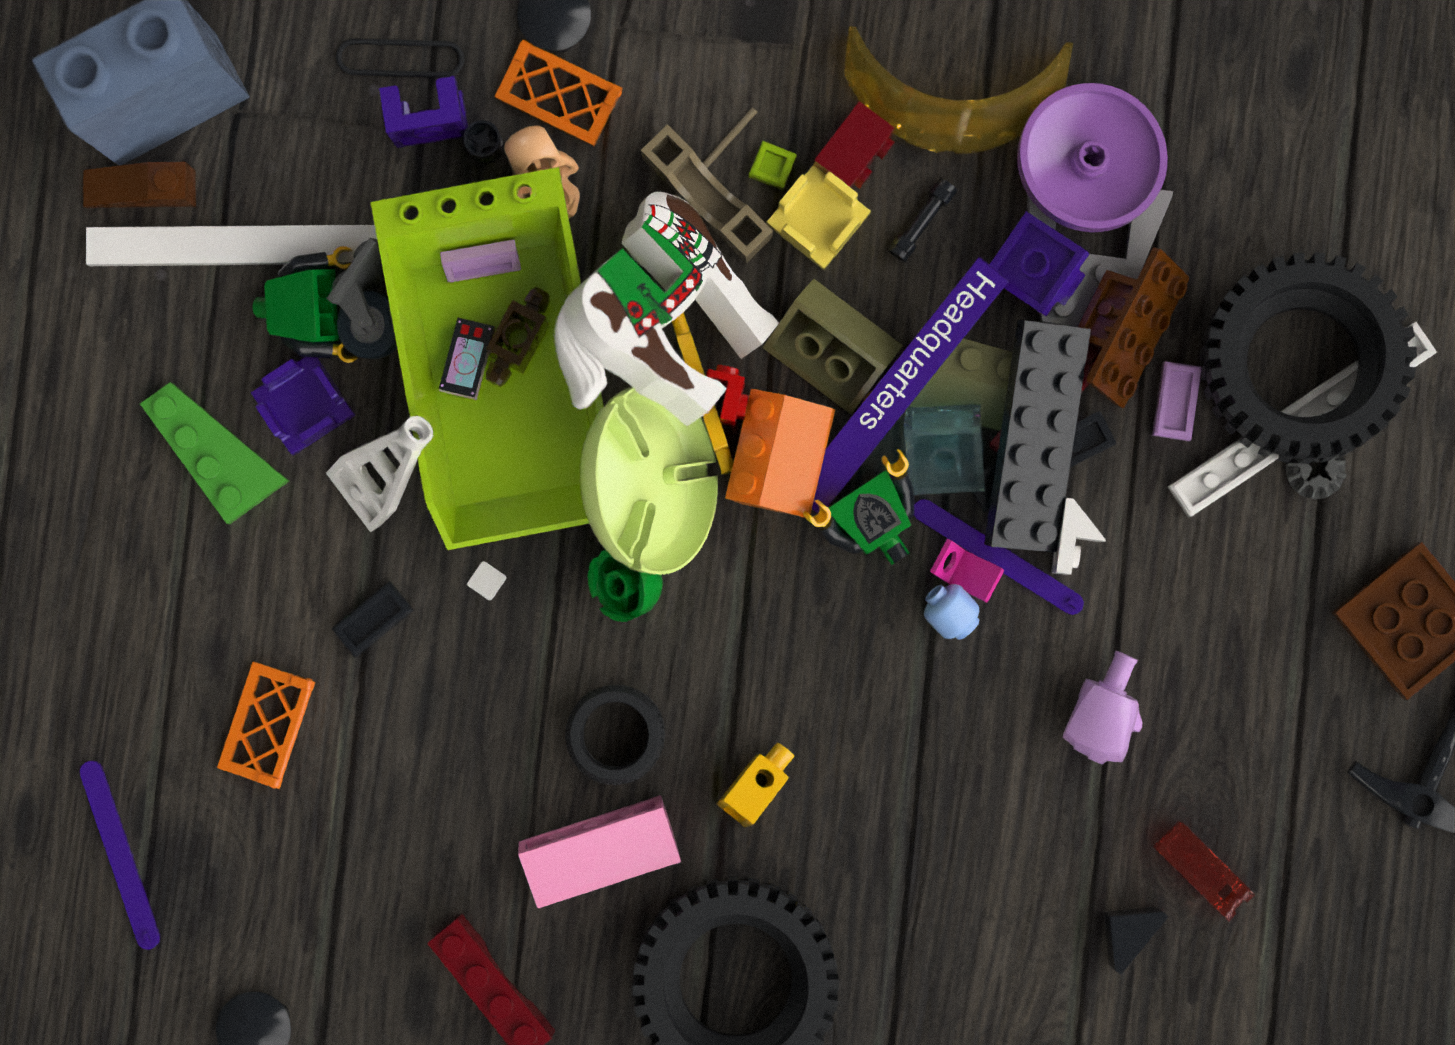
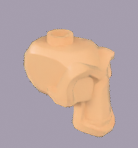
M528 126L512 134L505 142L504 151L513 175L559 167L569 219L574 217L578 208L580 192L568 180V177L578 171L579 167L576 161L566 153L557 150L543 127ZM526 186L520 188L518 197L522 199L530 197L532 189Z

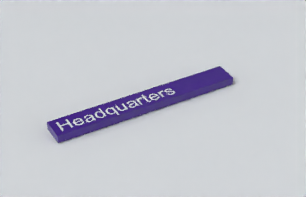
M981 257L976 260L826 448L812 506L816 513L819 512L820 507L815 501H821L826 507L831 504L1010 281Z

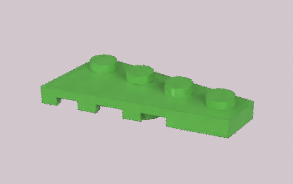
M169 382L140 404L226 524L233 523L290 481L268 464L259 454L244 444L229 429L213 418L210 413L174 383Z

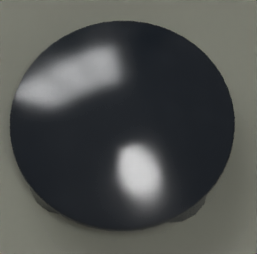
M520 0L517 9V20L522 34L531 44L543 50L563 53L577 44L586 34L591 21V9L588 0Z
M255 991L241 993L227 1002L218 1016L216 1023L218 1044L288 1045L291 1036L289 1010L286 1005L280 1003L269 994Z

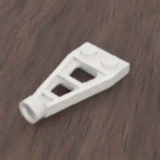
M410 417L399 429L342 455L326 472L370 532L380 527L397 510L422 449L433 438V429L430 423L422 417ZM409 431H415L419 435L420 440L415 439ZM386 447L390 449L399 461L400 466L398 469L395 468L383 452ZM371 462L386 482L383 491L368 473L364 465L365 463Z

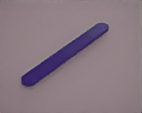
M923 499L915 503L914 517L934 531L952 540L966 551L1004 569L1003 574L1065 613L1075 615L1083 609L1084 601L1078 593L1006 548L985 545L984 534L933 502Z
M97 761L85 762L80 768V777L136 941L143 949H153L160 942V933L103 767Z

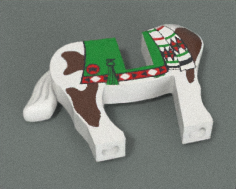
M653 192L639 205L637 216L627 225L621 244L629 251L632 258L621 249L567 297L556 320V351L560 367L569 386L573 405L576 408L583 409L588 407L607 385L605 368L625 380L639 394L664 406L683 424L688 426L708 413L725 392L726 388L719 381L704 376L688 366L673 350L662 328L681 315L696 300L742 359L761 346L779 322L752 298L744 283L731 270L696 209L675 195L665 192ZM636 262L644 267L666 291L663 292Z

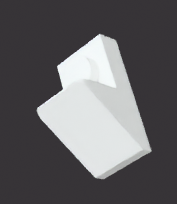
M1065 498L1057 553L1054 552L1051 573L1071 575L1072 568H1078L1081 547L1075 546L1076 539L1094 542H1105L1106 540L1074 499Z

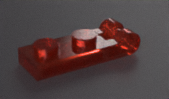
M1178 821L1153 846L1228 922L1237 914L1235 910L1243 901L1248 903L1255 896L1181 821ZM1228 884L1233 891L1223 900L1218 893Z

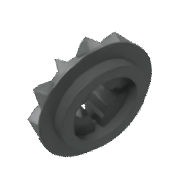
M1336 455L1330 461H1325L1322 470L1326 477L1323 478L1318 475L1307 481L1306 479L1310 476L1309 473L1312 470L1309 464H1299V458H1293L1286 463L1288 482L1298 494L1306 498H1326L1340 489L1343 480L1347 476L1345 472L1346 459ZM1314 459L1312 462L1317 463L1319 459Z

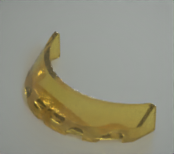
M849 26L844 74L850 88L852 87L859 101L895 127L894 134L906 140L907 143L939 153L949 150L956 154L976 153L994 149L996 146L1019 138L1027 120L1039 104L1048 96L1066 87L1073 42H1065L1056 58L1039 75L1019 88L986 99L952 100L925 94L895 78L873 57L864 44L856 26Z

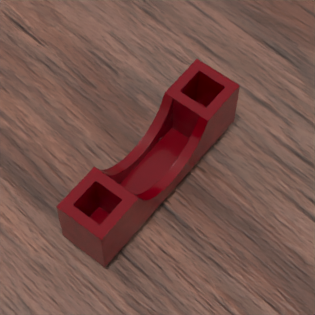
M463 914L459 915L427 943L508 1045H545L552 1039L555 1029L536 1005L523 996L507 979L492 958L485 941Z

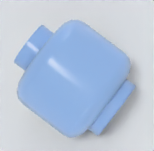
M951 584L946 587L938 585L926 596L925 600L928 603L924 610V617L943 638L952 639L956 637L958 640L963 639L979 624V606L962 586L957 584Z

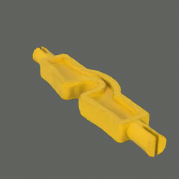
M683 312L672 321V325L684 362L705 376ZM714 404L709 412L703 415V419L721 469V474L723 475L732 471L733 460Z

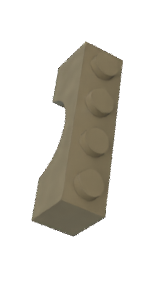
M668 124L641 149L642 159L681 199L696 209L702 220L745 263H748L772 239L773 230L747 204L736 198L712 175L694 150Z

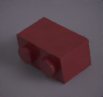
M859 101L815 158L813 165L825 174L829 171L832 172L851 189L854 186L860 189L873 172L868 168L876 157L882 160L895 144V141L891 139L895 127Z

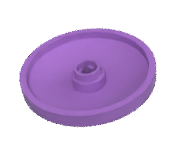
M1083 83L1072 85L1048 96L1039 104L1027 120L1018 143L1017 163L1019 175L1032 202L1053 221L1070 229L1083 232L1110 231L1135 220L1152 204L1159 194L1167 171L1168 157L1165 138L1152 113L1131 94L1104 84ZM1084 159L1089 160L1092 165L1090 163L1087 164Z

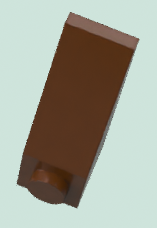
M144 162L83 170V207H196V170L186 162Z

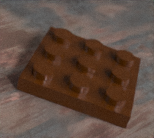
M1417 542L1332 612L1403 700L1411 698L1455 661V581L1423 542Z

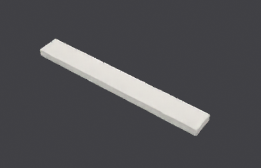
M375 225L86 227V265H286L295 256L326 252L327 255H331L340 246H346L353 250L339 255V263L348 264L353 262V255L357 247L369 238L377 239Z
M1414 322L1409 326H1413L1415 336L1408 342V346H1417V358L1410 363V367H1416L1437 353L1418 323ZM1358 360L1280 412L1297 417H1313L1334 410L1347 399L1355 385L1358 374ZM1241 437L1169 485L1168 488L1185 514L1191 517L1277 460L1279 454L1271 453L1268 457L1258 454L1259 446L1252 443L1247 448L1240 443V440L1243 438Z

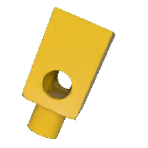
M778 742L765 757L761 754L756 755L716 805L742 826L748 827L753 825L789 779L783 770L793 759L794 755ZM759 773H762L767 779L764 787L759 786L756 782V776Z

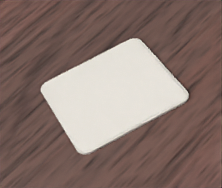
M483 561L467 585L486 599L492 600L506 580V576Z

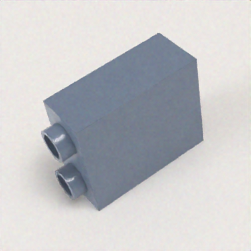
M143 0L32 59L68 129L117 165H123L250 98L217 34L187 0Z

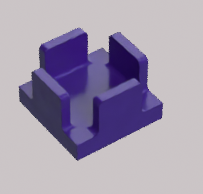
M1026 211L990 265L1010 280L1004 289L1036 311L1047 316L1056 302L1063 306L1066 305L1082 282L1085 274L1080 271V267L1090 253Z
M305 357L298 362L291 359L261 379L263 385L251 392L258 403L255 407L274 436L282 440L293 456L356 415L319 358Z

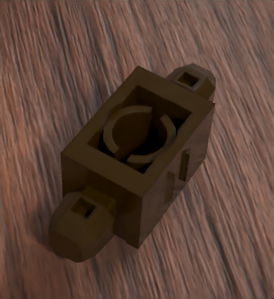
M538 287L530 290L524 299L525 306L512 300L486 348L489 356L495 359V362L491 361L486 371V380L498 387L506 384L512 375L511 368L522 374L525 372L549 327L546 316L540 313L546 312L550 302V295ZM525 327L528 333L526 340L521 344H514L511 347L508 340L510 334L515 330H522Z

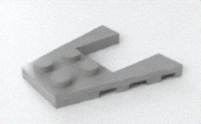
M1160 190L1152 204L1140 216L1129 223L1124 259L1089 254L1080 267V271L1085 274V277L1066 305L1063 306L1056 302L1047 316L1039 312L1040 322L1078 327L1106 270L1137 279L1169 206L1173 191ZM1027 194L1028 213L1055 230L1056 222L1040 211Z

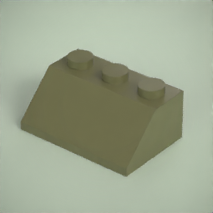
M813 279L795 299L763 346V349L848 413L852 414L903 345L817 280Z
M963 338L909 406L1000 431L1013 352Z

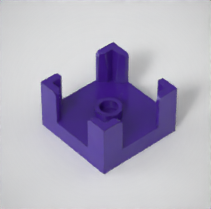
M454 76L436 80L440 109L422 110L410 113L409 104L406 101L400 100L397 86L379 88L385 130L397 148L464 137V132L468 127L462 90H458Z

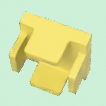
M813 165L805 175L802 174L780 200L779 207L769 218L767 225L822 270H825L870 215L871 211L857 200L858 194L832 172L829 171L825 174Z

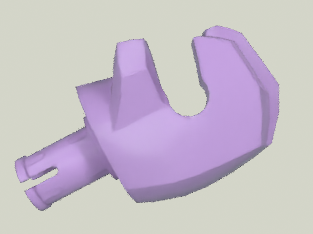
M1115 651V656L1103 681L1099 680L1097 682L1090 679L1084 681L1078 695L1079 699L1063 734V738L1073 745L1076 751L1100 764H1104L1106 761L1123 762L1129 747L1131 733L1140 732L1143 724L1139 713L1138 701L1127 695V692L1124 691L1134 665L1138 660L1119 651Z

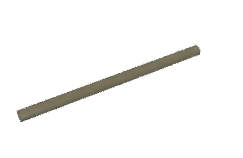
M751 108L704 160L703 164L706 168L713 163L757 113L754 108Z

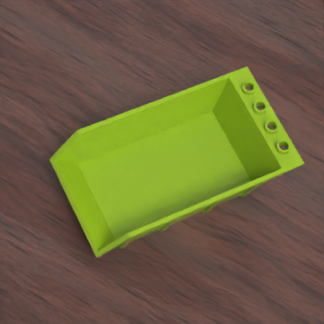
M559 167L371 202L410 417L419 416L424 418L433 429V438L422 449L418 457V464L426 505L447 550L590 524L585 512L581 492V459L587 433L595 417L604 407L602 393L600 392L586 408L578 409L573 405L569 386L560 367L556 351V320L567 297L581 284ZM525 186L531 188L532 193L530 197L526 199L518 197L520 188ZM484 194H492L494 196V201L491 205L484 206L480 203V199ZM447 201H454L456 203V208L451 213L443 211V205ZM409 208L418 209V216L414 220H407L405 218V213ZM515 240L521 270L456 282L447 281L441 263L440 252ZM535 287L549 293L550 302L546 312L540 313L546 316L549 327L523 374L511 368L512 375L506 384L498 387L486 380V371L490 362H495V359L488 355L477 400L440 392L439 385L457 318L492 325L496 331L512 300L525 306L524 299L530 290ZM525 327L522 330H515L510 334L508 340L511 347L514 344H521L526 340L528 333ZM413 431V437L420 440L419 435Z

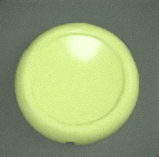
M629 387L612 397L606 406L599 411L590 426L583 447L580 472L585 512L591 528L602 546L613 558L632 570L647 574H669L687 565L697 555L709 534L717 504L718 475L708 476L707 464L716 463V456L702 417L686 426L664 406L639 394L633 387Z

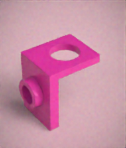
M947 539L930 572L950 585L957 584L962 586L968 594L987 603L1004 569L964 550L952 540ZM952 553L948 566L943 569L946 558Z

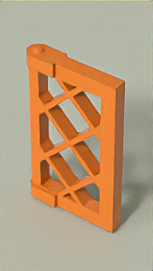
M523 39L497 90L495 99L595 147L612 110L622 95L623 88ZM530 54L546 62L548 66L526 73L524 63ZM559 68L579 78L581 82L559 89L553 70ZM550 71L556 91L535 98L529 78ZM525 80L531 100L525 101L510 93L515 83ZM593 85L608 92L604 101L593 106L586 86ZM583 87L589 107L568 114L562 94ZM558 96L564 116L558 117L539 108L537 103ZM590 112L594 120L589 132L570 122V119Z
M255 661L252 662L217 768L270 786L273 789H280L315 681ZM263 676L271 679L275 689L256 698L255 691L260 677ZM289 686L301 689L295 709L291 710L282 691ZM277 693L287 713L268 722L259 702ZM254 705L263 725L244 733L243 727L250 706ZM289 716L291 721L282 745H279L270 725ZM265 728L274 745V749L256 757L247 737ZM241 740L251 758L250 761L244 764L232 761L238 742ZM277 752L279 757L273 774L264 772L258 761Z

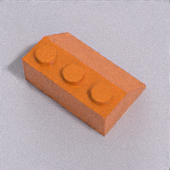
M751 388L725 498L743 505L805 518L803 515L804 511L811 514L835 409L791 396Z

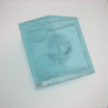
M981 404L907 408L905 412L904 437L906 458L909 464L908 473L914 487V495L985 491Z

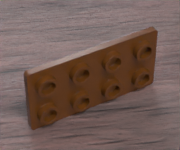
M1156 247L1152 249L1137 279L1106 270L1078 325L1080 328L1091 329L1089 345L1101 349L1087 377V382L1113 404L1124 408L1129 398L1134 395L1137 382L1145 366L1152 360L1154 348L1162 333L1168 328L1171 315L1178 301L1185 295L1189 276L1162 249Z

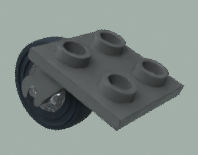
M369 238L357 247L353 255V262L346 271L336 277L332 284L333 290L326 299L333 304H339L341 307L337 320V330L345 348L361 358L379 359L394 352L397 349L388 295L377 291L385 279L378 240Z

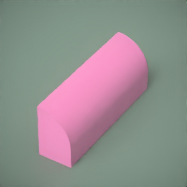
M661 795L519 841L518 855L537 909L681 862L676 840Z

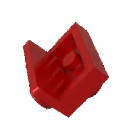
M717 365L716 370L708 369L706 376L719 381L727 388L720 422L721 425L736 427L737 419L744 420L749 395L743 394L745 377L739 376V369Z

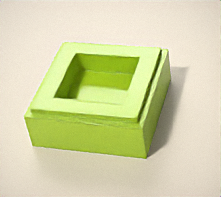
M762 141L749 173V178L784 190L797 154Z

